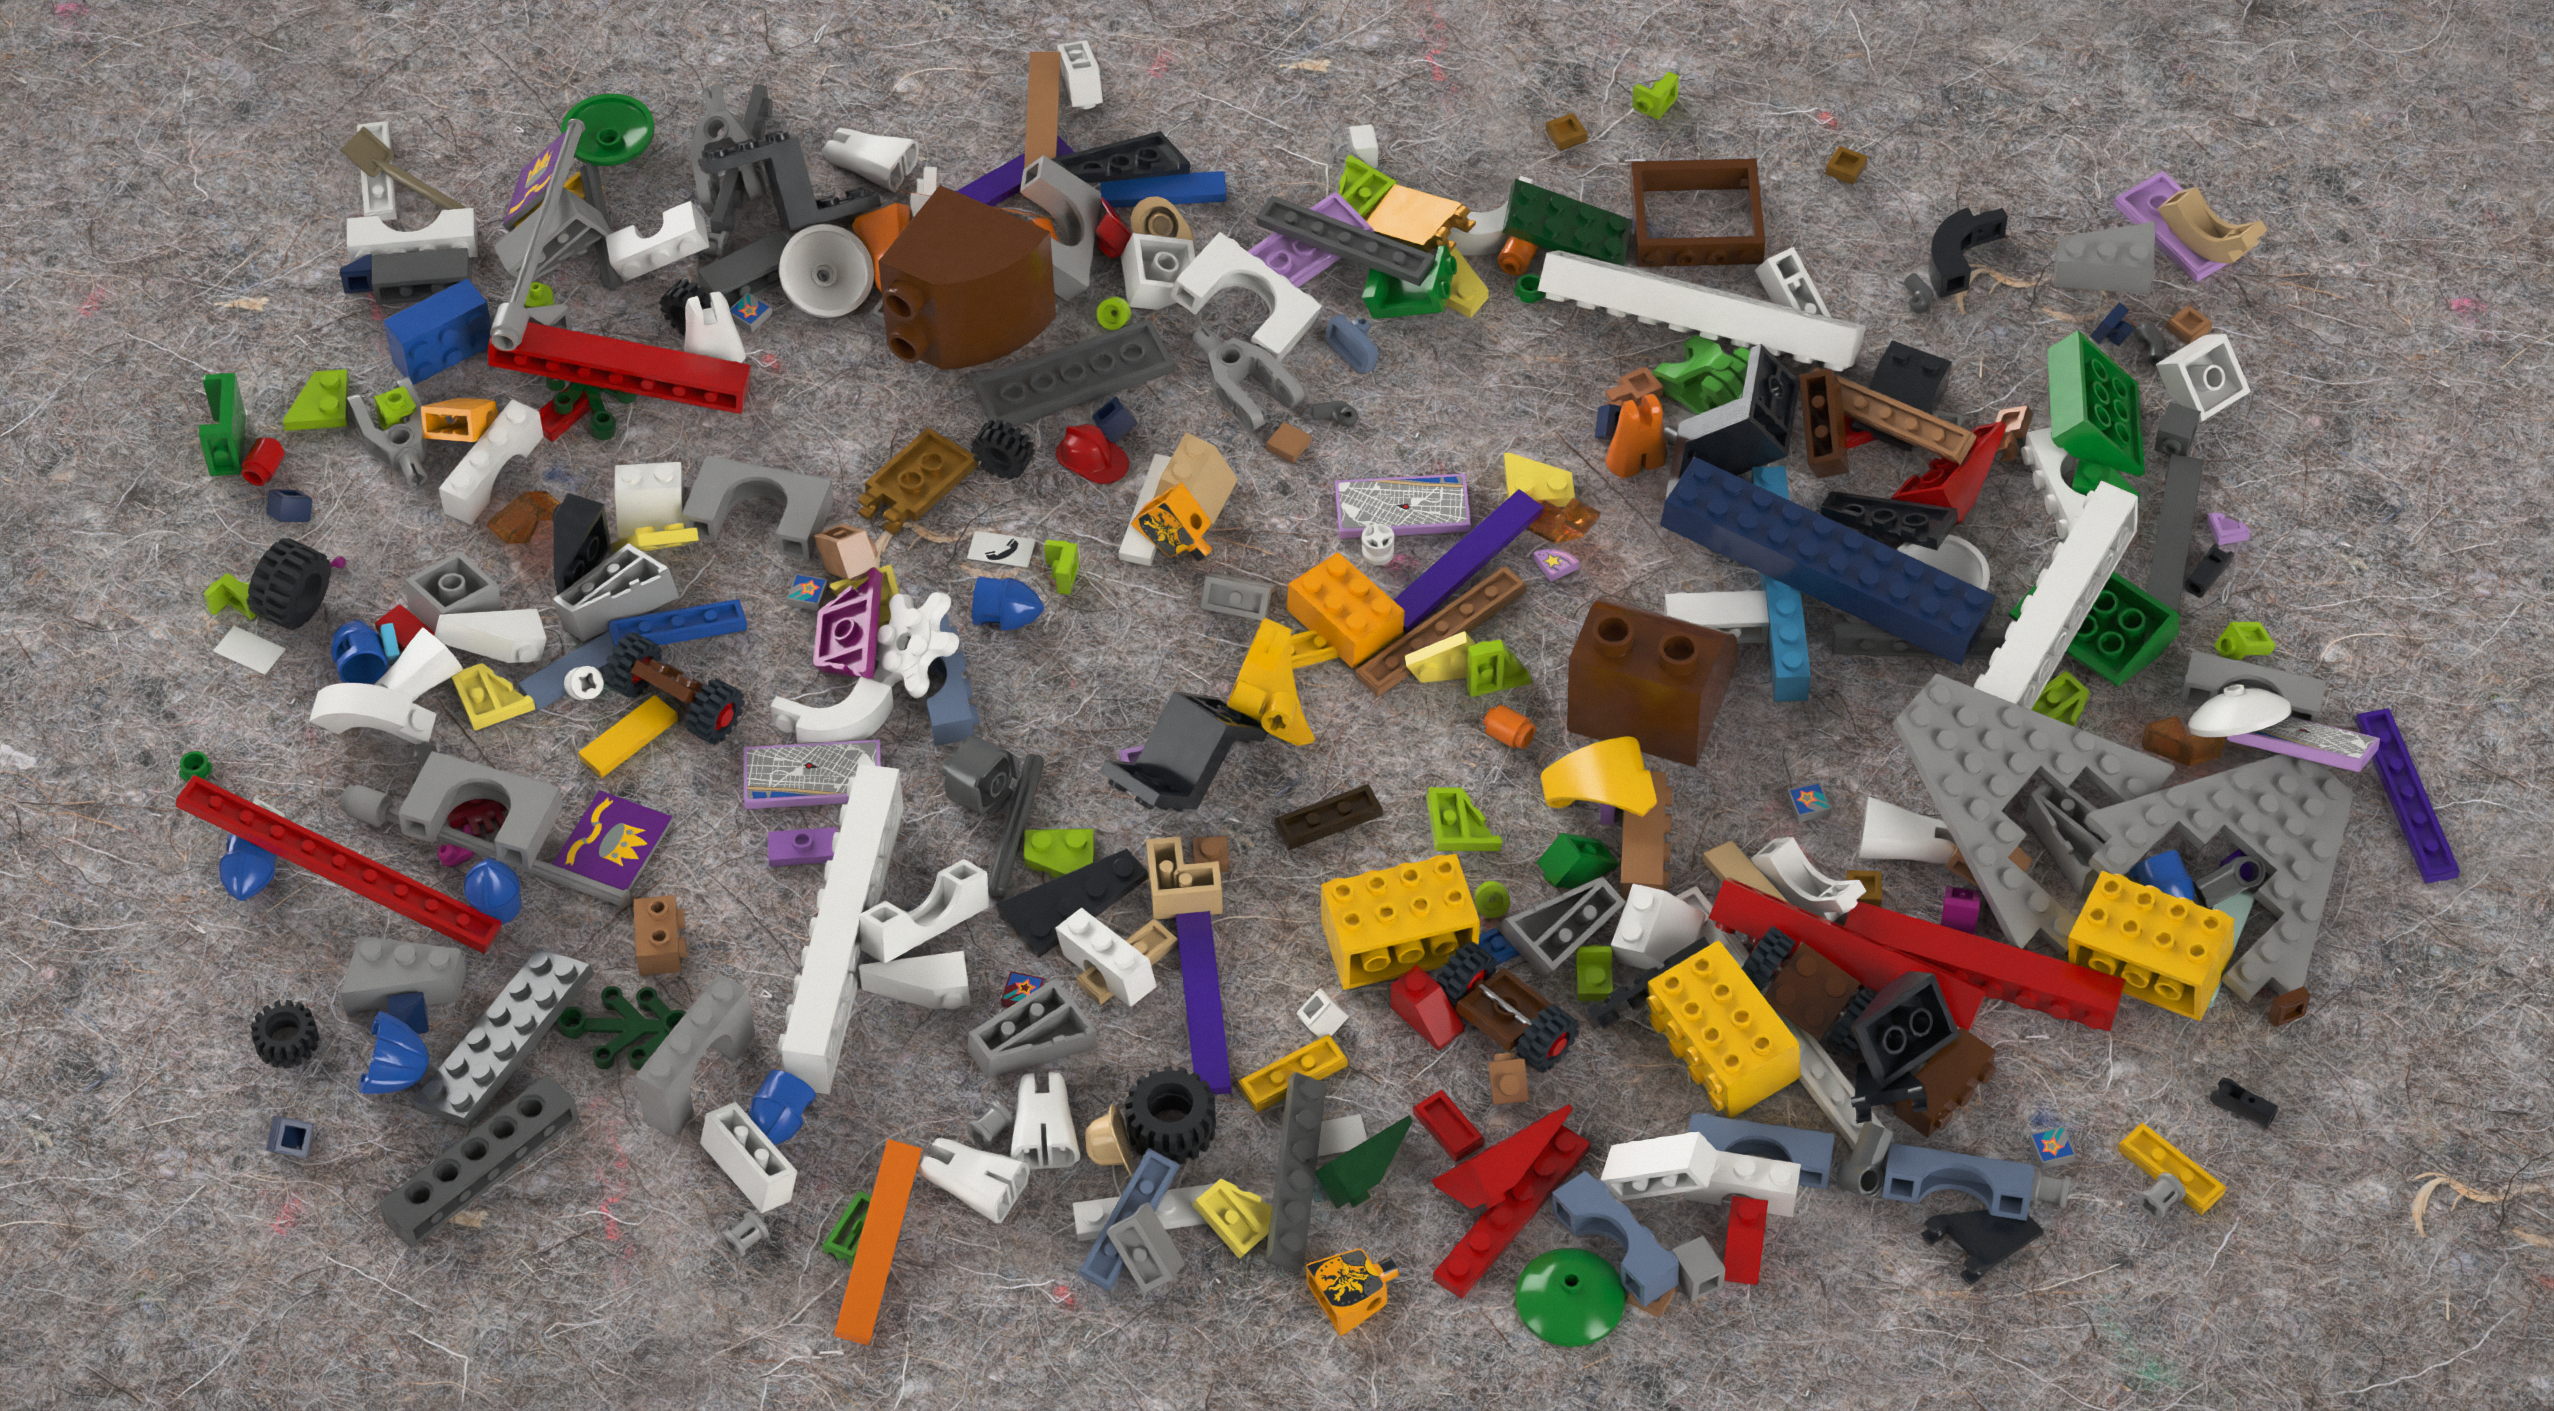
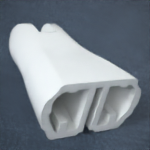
M838 128L833 134V140H829L823 147L822 154L830 163L853 171L895 193L903 183L904 175L907 176L917 164L919 145L914 139L872 135L852 129Z
M719 291L710 293L711 308L703 310L698 296L689 298L685 307L686 332L684 352L742 363L746 358L745 350L724 295Z
M422 627L394 665L374 685L413 697V703L423 693L458 674L463 669L450 650Z
M1868 796L1858 858L1915 860L1935 864H1946L1956 845L1943 820L1920 815Z
M1049 1072V1082L1047 1083L1049 1093H1037L1035 1073L1024 1074L1018 1089L1017 1112L1010 1157L1028 1162L1030 1169L1074 1166L1080 1160V1151L1064 1078L1060 1072Z
M937 1138L929 1148L935 1158L924 1156L917 1166V1171L928 1181L948 1191L996 1224L1002 1223L1027 1185L1030 1173L1028 1162L984 1152L944 1138Z

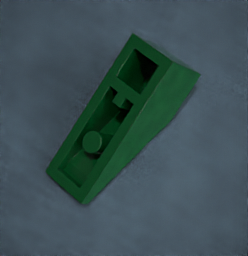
M1410 1115L1314 1172L1336 1209L1347 1203H1350L1352 1208L1371 1197L1368 1190L1379 1184L1413 1122Z

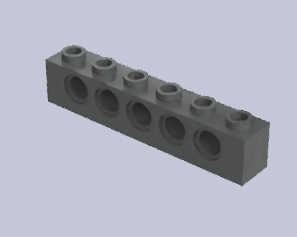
M548 1074L538 1082L531 1083L524 1093L511 1103L502 1105L494 1116L485 1123L475 1126L468 1136L455 1146L446 1148L438 1159L427 1167L419 1169L400 1188L390 1191L383 1201L379 1203L384 1223L412 1249L579 1120L575 1100ZM504 1136H510L506 1139H500ZM478 1157H483V1158H481V1159H479V1160H473V1159L478 1158ZM448 1179H454L453 1181L445 1182ZM426 1200L424 1203L416 1204L419 1201Z

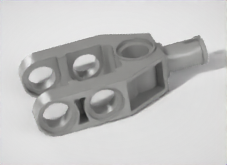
M710 85L711 91H709V87H705L702 90L708 114L698 118L690 148L697 194L701 207L706 213L714 210L721 186L718 172L713 174L701 172L698 159L705 157L704 152L710 149L723 147V149L727 148L729 150L735 146L734 143L747 139L756 140L739 118L726 110L722 92L723 87L721 85ZM725 127L724 133L717 138L718 131ZM761 160L738 166L739 172L743 174L747 193L751 197L749 200L765 196L767 190Z
M1207 326L1202 327L1205 334L1200 329L1194 334L1193 342L1208 355V373L1215 399L1249 432H1253L1266 424L1267 420H1264L1260 409L1250 399V394L1247 391L1243 392L1236 385L1247 375H1253L1286 408L1290 409L1304 400L1305 395L1300 383L1266 349L1234 337L1226 342H1221Z
M407 376L396 380V385L393 386L394 389L401 386L407 389L416 404L417 411L405 416L408 421L407 423L395 424L384 431H380L379 428L375 427L369 405H365L363 396H360L358 393L347 397L352 417L368 453L393 471L402 469L408 485L417 486L414 478L415 475L420 485H422L427 480V473L424 471L421 462L425 461L429 439H423L422 405L410 378Z

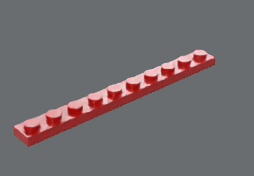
M196 775L192 776L176 798L177 808L483 954L487 952L501 931L502 921L479 912L477 909Z

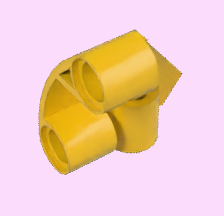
M1264 617L1242 664L1227 707L1260 721L1265 731L1296 746L1313 743L1315 737L1302 712L1294 682L1290 649L1292 629Z
M1630 736L1608 739L1580 748L1554 762L1540 775L1546 804L1552 808L1567 807L1575 800H1583L1611 805L1643 817L1657 804L1650 771L1645 770L1639 742L1636 738Z

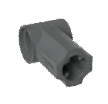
M2253 856L2236 857L2230 863L2193 881L2194 891L2199 901L2208 909L2249 887L2258 886L2265 878V866L2260 859ZM2244 862L2250 864L2253 870L2252 877L2248 881H2244L2239 874V869Z
M1865 1121L1851 1158L1843 1161L1837 1170L1836 1176L1839 1186L1844 1190L1865 1197L1876 1196L1884 1184V1174L1881 1168L1895 1133Z

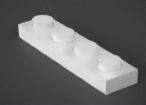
M1214 1184L1167 1190L1155 1211L1165 1229L1208 1224L1191 1204ZM1120 1197L1073 1203L1078 1241L1098 1238Z

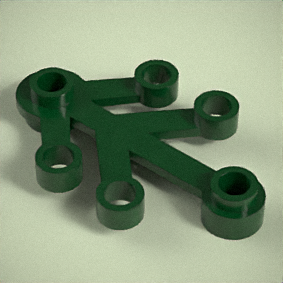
M546 377V387L548 389L559 391L565 387V380L558 379L559 381H553L555 378ZM573 382L566 392L558 393L554 396V410L559 414H568L573 410V404L585 390L593 415L590 419V434L598 440L611 439L616 433V420L610 412L605 410L599 390L616 397L619 402L624 404L632 403L636 399V394L634 393L625 394L619 390Z
M608 986L601 993L603 1006L608 1010H616L624 1019L586 1018L582 1009L571 1006L563 1011L557 1022L561 1034L571 1039L580 1037L584 1032L621 1033L606 1045H600L594 1049L593 1060L595 1066L599 1069L611 1068L615 1063V1056L644 1034H656L643 1046H635L628 1052L631 1068L640 1070L687 1012L683 1010L671 1011L658 998L655 989L643 987L636 994L637 1005L643 1011H652L659 1020L645 1019L623 997L620 988ZM610 996H617L615 1000H607ZM645 997H652L650 1001H642ZM571 1024H577V1026L568 1027ZM601 1055H609L607 1059H599ZM637 1056H644V1059L640 1061L634 1060Z

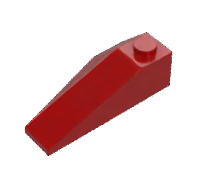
M2004 421L1980 425L1971 431L1977 438L1961 465L1943 457L1940 459L1935 458L1928 464L1930 470L1920 478L1918 475L1910 477L1892 495L1891 499L1957 508L1958 520L1955 525L1963 522L1965 515L1975 505L2005 432L2006 425Z
M1568 1104L1515 1132L1513 1135L1490 1146L1480 1154L1456 1165L1432 1179L1433 1185L1470 1209L1485 1203L1487 1209L1507 1199L1504 1192L1517 1185L1573 1111L1572 1106Z

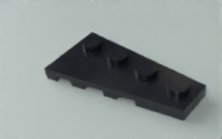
M1161 131L1051 159L1086 183L1190 173V162Z
M1831 491L1821 505V515L1835 522L1936 551L1958 520L1957 508Z

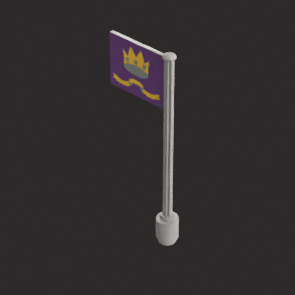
M579 119L569 120L567 122L568 129L521 169L503 226L509 229L543 199L544 201L511 300L499 305L490 331L492 344L500 350L512 351L522 342L530 317L529 312L524 308V304L580 135L585 131V125Z
M361 784L357 786L349 785L343 792L340 809L345 811L347 816L376 827H380L384 822L387 823L389 821L400 825L398 815L400 809L394 807L390 795ZM599 790L552 864L535 859L530 870L516 866L513 867L618 905L619 909H624L630 903L631 888L673 823V816ZM445 825L442 826L436 839L488 858H496L497 860L495 844Z

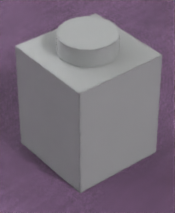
M1704 1235L1694 1240H1683L1672 1249L1679 1262L1678 1282L1691 1302L1723 1288L1725 1267Z

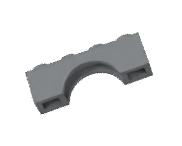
M2192 651L2181 702L2202 706L2209 699L2224 693V688L2232 685H2244V689H2263L2282 696L2290 702L2291 714L2289 717L2317 723L2327 681L2316 679L2312 676L2285 672L2277 668H2268L2241 660L2237 661L2219 657L2211 653Z

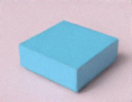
M389 623L381 625L380 630L387 662L392 666L400 657L394 625Z

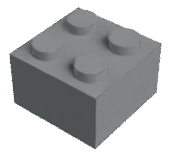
M461 551L405 579L409 610L433 632L436 631L439 615L502 611L499 585Z

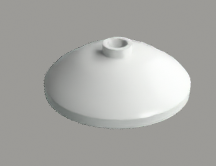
M820 224L801 230L789 240L780 257L779 277L784 292L799 309L820 318H837L853 312L865 301L873 285L874 267L867 248L857 236L838 226ZM824 273L827 276V281H820L817 274Z
M1948 534L1937 551L1908 542L1903 543L1897 549L1982 590L1987 591L1990 570L1985 557L1974 545L1960 537Z
M2232 685L2224 688V693L2209 699L2194 712L2188 722L2189 731L2193 735L2201 737H2225L2245 734L2281 722L2291 714V706L2288 700L2269 691L2256 688L2244 689V685Z

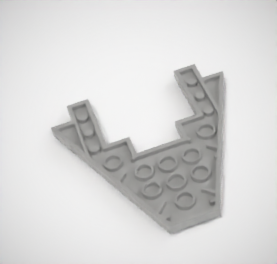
M1938 673L1933 676L1892 722L2009 944L2023 949L2035 933H2037L2058 953L2063 955L2068 950V937L2077 918L2008 858L2026 837L2027 833L2002 812L2003 808L2035 771L2061 793L2083 772L2117 803H2122L2158 792L2159 787L2176 768L2169 763Z
M2279 754L2090 812L2083 822L2106 843L2091 857L2088 864L2099 874L2101 871H2105L2110 874L2125 876L2173 828L2199 850L2220 831L2246 855L2256 857L2262 861L2266 872L2271 877L2258 889L2253 897L2279 919L2228 970L2221 981L2247 1004L2266 984L2282 995L2304 985L2354 792L2320 763Z

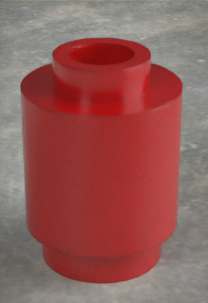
M261 437L255 440L242 463L243 470L241 475L247 482L255 486H263L266 482L271 481L285 456L280 442L272 437Z

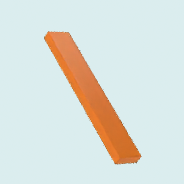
M887 1139L833 1335L835 1337L869 1346L922 1148Z

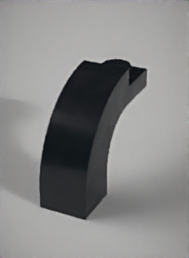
M1969 207L1949 216L1937 228L1931 244L1928 272L1931 284L1939 298L1969 290L1971 267L1963 253L1972 247L2005 238L2008 216L2003 208L1973 216Z

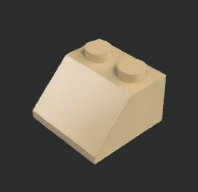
M1186 432L1160 477L1154 498L1182 482L1211 520L1209 528L1212 529L1238 478L1216 446Z

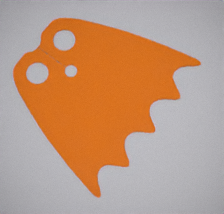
M994 207V208H996V209L1005 210V211H1009V212H1015V213H1021V214H1027V215H1033V216H1039V217H1046V216H1041V215H1035V214H1030V213H1025V212H1020V211H1015V210H1009V209Z

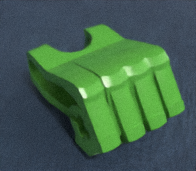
M1693 335L1683 343L1687 361L1674 364L1663 362L1652 371V374L1664 386V395L1681 402L1696 415L1742 398L1750 351L1740 347L1733 352V356L1726 355L1716 342Z

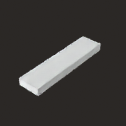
M388 121L357 125V131L363 126L366 127L391 150ZM361 170L364 217L379 216L381 221L397 219L394 179L384 171H381L375 177H369Z
M1159 454L1154 455L1130 523L1143 506L1154 498L1160 477L1172 457ZM1129 523L1119 550V560L1151 566L1157 547Z

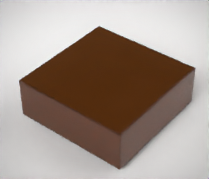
M2303 986L2273 998L2268 1018L2274 1027L2305 1016L2310 999V994Z

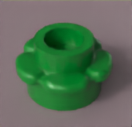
M1526 274L1520 277L1518 285L1514 288L1515 295L1520 297V300L1524 303H1535L1542 300L1545 296V292L1538 291L1540 277L1534 274Z
M188 752L180 760L181 770H179V775L184 781L190 780L193 775L205 780L206 776L211 774L213 766L202 752Z

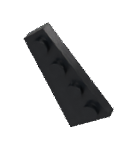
M1126 848L996 904L997 911L1037 957L1040 958L1059 944L1055 928L1072 914L1083 908L1093 917L1098 916L1149 879V874Z
M1705 936L1667 958L1663 962L1664 967L1661 969L1654 967L1639 975L1634 980L1635 986L1629 989L1628 986H1621L1612 991L1603 1001L1605 1005L1599 1008L1598 1004L1594 1002L1586 1007V1019L1592 1028L1596 1029L1601 1025L1603 1030L1607 1029L1621 1019L1620 1012L1630 1006L1633 1010H1636L1646 1004V998L1649 997L1648 981L1710 945Z

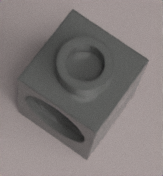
M2169 402L2158 428L2154 451L2171 456V454L2187 456L2197 433L2201 411Z

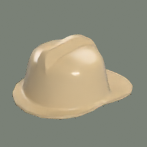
M1158 196L1147 197L1134 207L1130 218L1133 233L1193 240L1194 246V235L1190 226L1177 208L1167 199Z
M1112 1104L1109 1108V1114L1094 1120L1086 1128V1151L1089 1158L1098 1165H1125L1132 1178L1135 1168L1130 1156L1126 1126L1119 1108Z

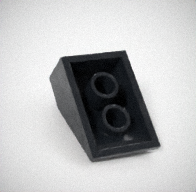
M1892 340L1879 361L1868 388L1932 415V411H1935L1948 388L1952 361ZM1856 420L1852 424V431L1858 433L1862 431L1870 432L1873 434L1872 438L1910 452L1915 447V445Z
M568 493L563 502L555 507L552 515L554 580L557 595L597 567L611 547L604 504Z
M1907 971L1882 988L1851 1025L1878 1089L1885 1088L1960 1036L1934 973Z

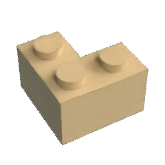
M1181 836L1146 839L1153 919L1176 918V914L1210 911L1211 915L1223 914L1219 861L1184 864Z

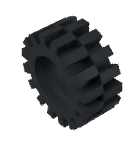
M679 279L659 301V304L662 305L660 307L661 312L666 313L664 318L671 320L672 323L670 325L673 328L678 327L679 333L682 335L686 332L685 307L689 298L698 296L702 310L711 308L710 294L704 293L706 289L702 286L698 288L696 282L692 281L689 283L688 279H683V281Z
M998 419L996 422L989 420L988 423H985L971 444V453L975 454L973 457L975 461H981L980 466L983 469L988 467L990 474L993 475L996 472L998 477L1003 479L1005 475L1008 479L1019 478L1031 461L1035 449H1033V442H1028L1030 437L1027 434H1021L1022 429L1017 427L1015 430L1012 428V423L1007 422L1004 425L1003 421Z
M280 1000L274 1002L275 1008L273 1009L266 1005L263 1007L264 1015L258 1012L255 1016L256 1022H252L251 1035L258 1056H261L262 1061L266 1064L271 1061L272 1067L278 1068L280 1062H282L284 1069L290 1068V1062L295 1061L296 1066L301 1065V1057L309 1060L312 1057L310 1050L316 1052L318 1047L316 1041H319L317 1026L308 1007L304 1009V1005L300 1002H297L294 1007L292 1000H286L285 1006H281ZM293 1027L298 1029V1033L289 1040L275 1041L272 1039L273 1034L282 1028Z

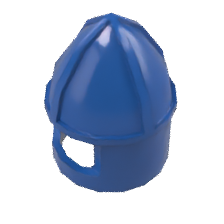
M981 576L976 581L972 603L973 625L983 626L987 622L999 623L1001 631L1015 630L1035 621L1044 611V605L1038 594L1021 581L1013 578L998 579Z
M358 619L339 626L332 636L331 655L337 665L340 680L343 683L374 685L388 670L382 637L371 626L367 625L366 622Z
M230 833L226 843L228 853H225L220 859V880L228 894L238 901H246L263 891L274 878L277 855Z
M2177 850L2167 851L2148 858L2135 865L2129 871L2132 879H2140L2144 886H2154L2163 893L2194 901L2193 880L2191 876H2188Z
M487 858V860L475 865L466 875L464 894L470 907L502 921V925L512 921L518 915L522 906L519 878L508 865L497 861L496 858Z
M770 1070L757 1094L751 1099L749 1117L775 1146L792 1138L802 1127L804 1121L801 1115L805 1107H810L816 1098L815 1091L806 1082L790 1073L781 1070Z

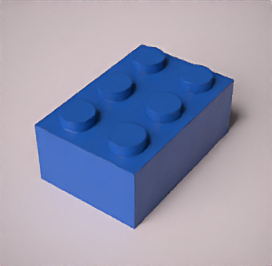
M468 278L383 320L392 362L404 377L408 376L412 385L427 380L448 367L454 366L460 361L488 348L491 337L492 325L487 301Z

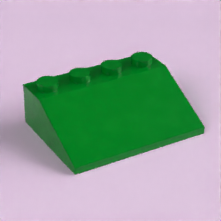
M2079 330L2047 348L2048 391L2051 407L2049 413L2052 425L2051 438L2058 448H2063L2072 457L2110 466L2115 470L2138 477L2144 475L2139 383Z
M2113 571L2065 653L2118 688L2156 660L2178 636L2180 614ZM2036 584L2009 613V617L2018 621L2022 614V604L2027 595L2033 596L2037 589Z

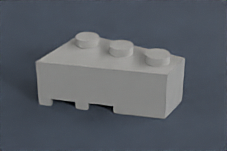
M565 187L562 189L532 281L560 267L559 261L576 252L579 256L588 252L586 247L599 241L601 238H604L606 242V236L612 234L602 213ZM542 206L494 246L507 273L517 279Z
M2155 221L2059 237L2054 262V287L2150 294L2154 273Z
M628 543L552 600L563 629L584 642L608 631L609 621L643 615L680 597L669 568Z
M2045 781L2030 794L2026 818L2081 899L2093 889L2100 875L2088 864V861L2106 842L2083 822L2090 812L2098 809L2072 788L2068 787L2061 793L2051 783Z
M1602 876L1524 912L1506 918L1495 927L1537 973L1544 978L1567 959L1618 911L1626 901Z
M359 936L340 993L347 1017L356 1016L358 1011L379 1008L381 1012L388 1011V996L423 992L427 1006L457 1002L467 974L462 950Z
M1055 978L971 1031L968 1035L967 1052L989 1078L1095 1049L1097 1030Z

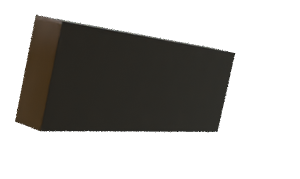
M1369 784L1279 816L1275 818V826L1288 850H1292L1383 816V809Z

